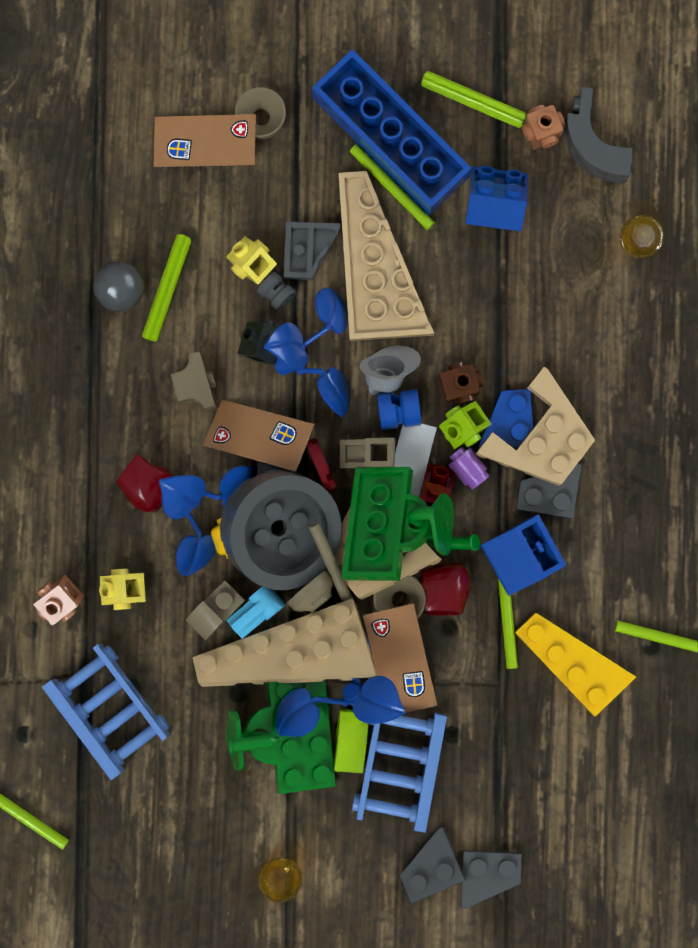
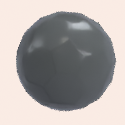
M124 261L110 262L99 269L94 278L93 290L98 302L105 308L113 312H123L132 309L138 304L143 295L144 282L140 272L134 266Z

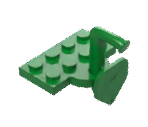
M410 467L355 468L341 577L344 580L400 581L403 553L414 551L426 542L435 547L441 555H448L450 550L472 549L477 551L480 548V539L476 534H472L469 537H452L454 506L446 493H441L431 507L418 496L410 494L413 470Z
M325 679L323 682H266L269 706L254 712L249 717L244 730H241L238 712L235 710L228 711L226 743L235 770H243V751H248L254 759L264 764L274 765L278 794L336 787L328 703L319 702L315 704L319 708L320 715L316 727L310 733L301 737H281L276 731V713L283 698L289 692L298 688L307 689L311 694V699L314 697H327Z

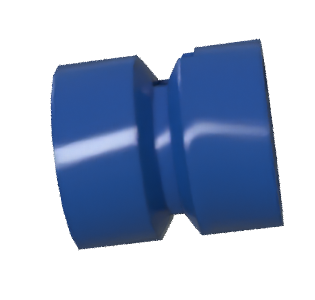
M417 389L401 391L398 396L393 392L377 394L381 430L397 429L399 424H403L405 428L421 426Z

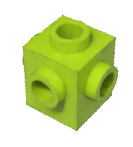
M474 401L463 408L458 405L445 414L447 420L440 424L439 427L454 449L463 444L468 448L481 439L479 433L489 427L491 422L478 403Z

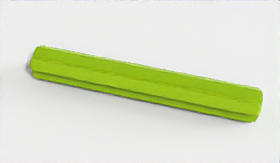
M426 71L422 78L421 85L424 88L517 128H520L524 123L526 113L430 71Z
M176 235L142 333V337L146 340L153 342L158 340L191 244V239L186 235Z

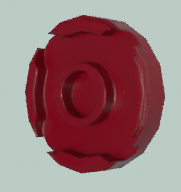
M317 438L308 440L307 448L323 487L328 493L336 491L337 487Z

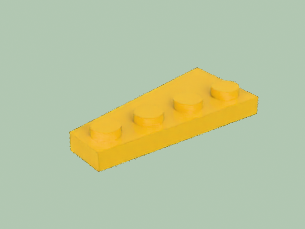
M534 613L515 631V634L594 717L636 678L630 672L537 613Z

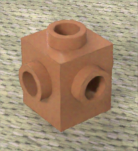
M539 105L529 110V114L526 115L522 125L525 139L527 142L530 141L533 150L541 147L545 149L557 144L564 131L563 128H565L564 118L561 112H556L554 105L548 107Z
M64 575L54 584L50 581L44 584L37 591L39 596L33 605L38 615L53 626L59 620L66 622L76 613L75 608L78 607L84 595Z

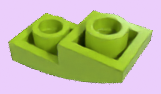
M351 709L339 710L334 771L363 773L368 724L358 720Z

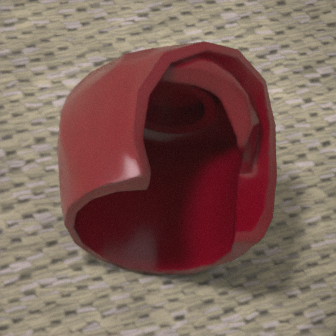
M136 454L120 474L116 485L136 509L142 512L156 513L162 506V492L159 480L174 475L169 473L164 467H154L142 456Z
M442 564L422 570L420 582L422 588L426 590V615L445 616L463 614L471 585L469 573L463 564Z

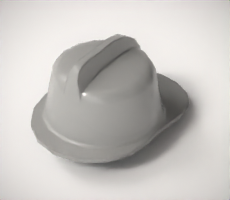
M401 345L388 346L362 360L359 367L365 374V381L369 386L370 394L390 393L401 387L405 376L420 365L421 358L419 353L410 347Z

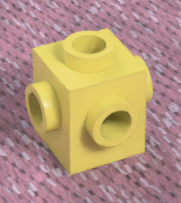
M245 236L233 246L232 251L226 256L233 264L231 270L239 278L244 280L247 277L258 285L277 265L268 255L270 250L260 240L257 239L253 242Z
M128 569L111 570L110 576H101L99 592L102 605H113L114 610L131 609V603L146 602L144 573L129 574Z

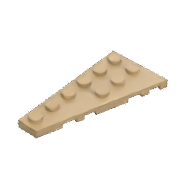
M367 171L339 173L350 341L434 336V331L425 314L424 307L415 290L409 271L392 235L388 221L384 216Z
M353 598L192 657L198 683L202 687L236 685V683H253L254 685L275 681L278 683L323 682L324 679H341L346 681L353 680V678L367 677L369 679L377 676L356 602Z

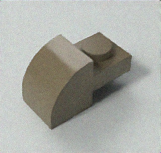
M394 438L340 440L341 469L395 467Z
M224 580L195 608L186 619V622L207 641L246 600Z

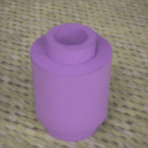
M461 447L450 456L453 462L449 464V467L465 486L468 485L471 490L489 477V474L486 472L488 468L471 447L468 450Z

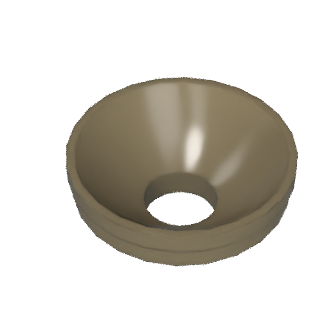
M264 87L252 88L246 91L236 103L235 115L256 114L259 111H265L269 114L270 119L265 125L256 124L255 139H267L276 135L283 127L286 118V109L282 98L273 90Z
M328 570L323 571L288 601V606L297 612L310 611L313 613L332 597L333 580Z
M409 575L374 594L376 612L396 608L393 605L392 598L398 591L408 594L409 604L414 603L417 619L423 613L426 605V595L422 585L417 579Z

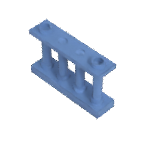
M97 644L93 649L98 657L65 682L53 679L42 686V688L110 780H113L125 770L122 767L124 759L155 735H158L162 741L170 736V733L167 731L170 726L161 714L155 715L116 663L118 656L109 645L104 647L103 644ZM106 665L115 677V680L81 705L79 703L76 705L70 697L72 690ZM123 688L133 702L100 728L97 726L93 728L87 720L90 717L89 713ZM140 711L150 725L117 751H110L104 743L107 740L106 737Z
M434 712L433 719L428 718V720L401 716L389 722L381 723L425 732V735L430 736L428 747H422V749L377 741L380 723L371 724L373 725L361 794L355 793L352 807L353 811H357V820H362L364 810L409 818V822H414V831L426 833L446 725V714ZM375 752L418 760L420 764L424 765L423 776L417 775V778L373 770ZM373 781L414 789V793H419L417 805L412 804L409 807L368 799L369 782Z

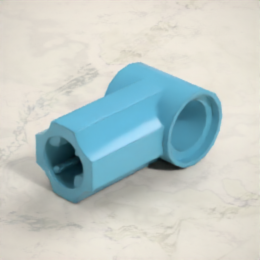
M261 587L249 598L250 601L227 619L229 625L242 639L265 619L266 621L269 620L286 605L274 589Z

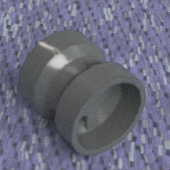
M273 272L262 282L257 289V293L262 298H267L271 302V306L278 312L291 301L296 294V290L290 285H285L282 282V277L277 272Z

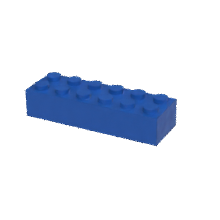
M353 49L312 87L313 100L429 216L470 177L472 168Z

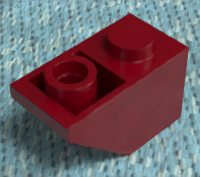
M428 463L419 498L424 500L429 507L433 505L441 493H446L450 497L455 476L453 470Z

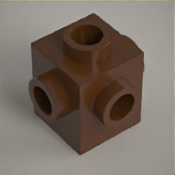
M465 362L456 363L448 366L449 371L439 373L438 379L446 404L458 401L459 405L475 401V396L481 392L479 387H483L481 373L479 370H474L473 364L466 366ZM458 381H464L466 386H460Z

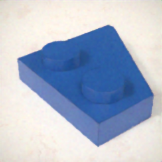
M529 389L509 390L500 393L489 420L491 425L486 428L479 448L492 432L512 448H518L533 429Z

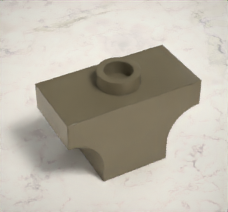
M200 351L189 354V363L186 368L171 374L178 402L181 405L191 402L199 403L206 412L217 410L212 388L217 387L213 372H207L203 355Z

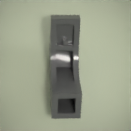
M582 87L579 95L573 97L571 112L575 114L568 113L564 121V136L568 150L579 166L589 174L605 181L625 183L630 176L632 148L608 145L595 135L590 123L593 88Z

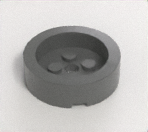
M290 470L264 471L265 473L245 480L229 497L221 517V541L223 542L228 559L234 567L256 584L274 590L299 588L310 583L327 568L308 525L314 521H319L335 556L341 539L339 510L332 496L317 482ZM282 520L284 530L278 534H272L271 525L273 522Z

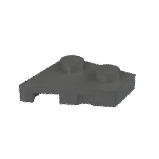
M286 222L284 280H313L340 232V223Z
M577 464L560 486L536 477L520 481L516 510L573 519L582 465Z
M444 827L439 828L400 875L411 904L466 881Z
M463 850L462 872L466 881L462 882L461 908L467 909L521 884V852Z

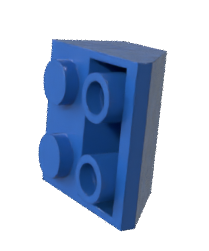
M473 166L465 224L522 231L527 205L528 174L514 169L504 171L490 166Z
M539 514L523 520L480 545L507 595L520 591L566 566Z

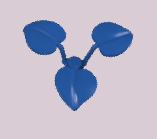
M329 287L318 291L315 297L316 312L319 318L326 323L323 329L303 342L300 330L292 323H284L271 333L263 348L277 357L276 365L274 366L280 375H287L295 371L299 375L304 373L319 374L321 377L317 380V386L322 398L342 418L347 413L350 399L349 385L344 375L334 367L327 369V371L321 368H305L308 362L305 347L328 332L330 328L336 334H341L348 325L346 306L341 297Z
M237 466L229 470L220 482V494L205 491L204 481L195 475H176L159 480L162 492V507L165 514L171 519H180L186 516L195 530V536H186L177 549L176 566L180 575L183 577L189 576L202 569L210 562L216 549L212 536L209 534L202 535L201 529L190 513L192 509L199 506L203 496L222 500L223 507H225L229 497L241 483L248 478L251 479L257 476L258 468Z
M374 676L369 678L363 685L359 683V679L353 678L351 683L347 684L343 689V699L314 697L311 699L310 692L305 688H298L289 692L278 707L276 731L281 737H301L310 733L316 727L319 720V708L315 705L319 702L341 704L345 707L351 705L353 706L355 717L367 724L389 722L403 716L406 712L400 701L395 684L387 677Z

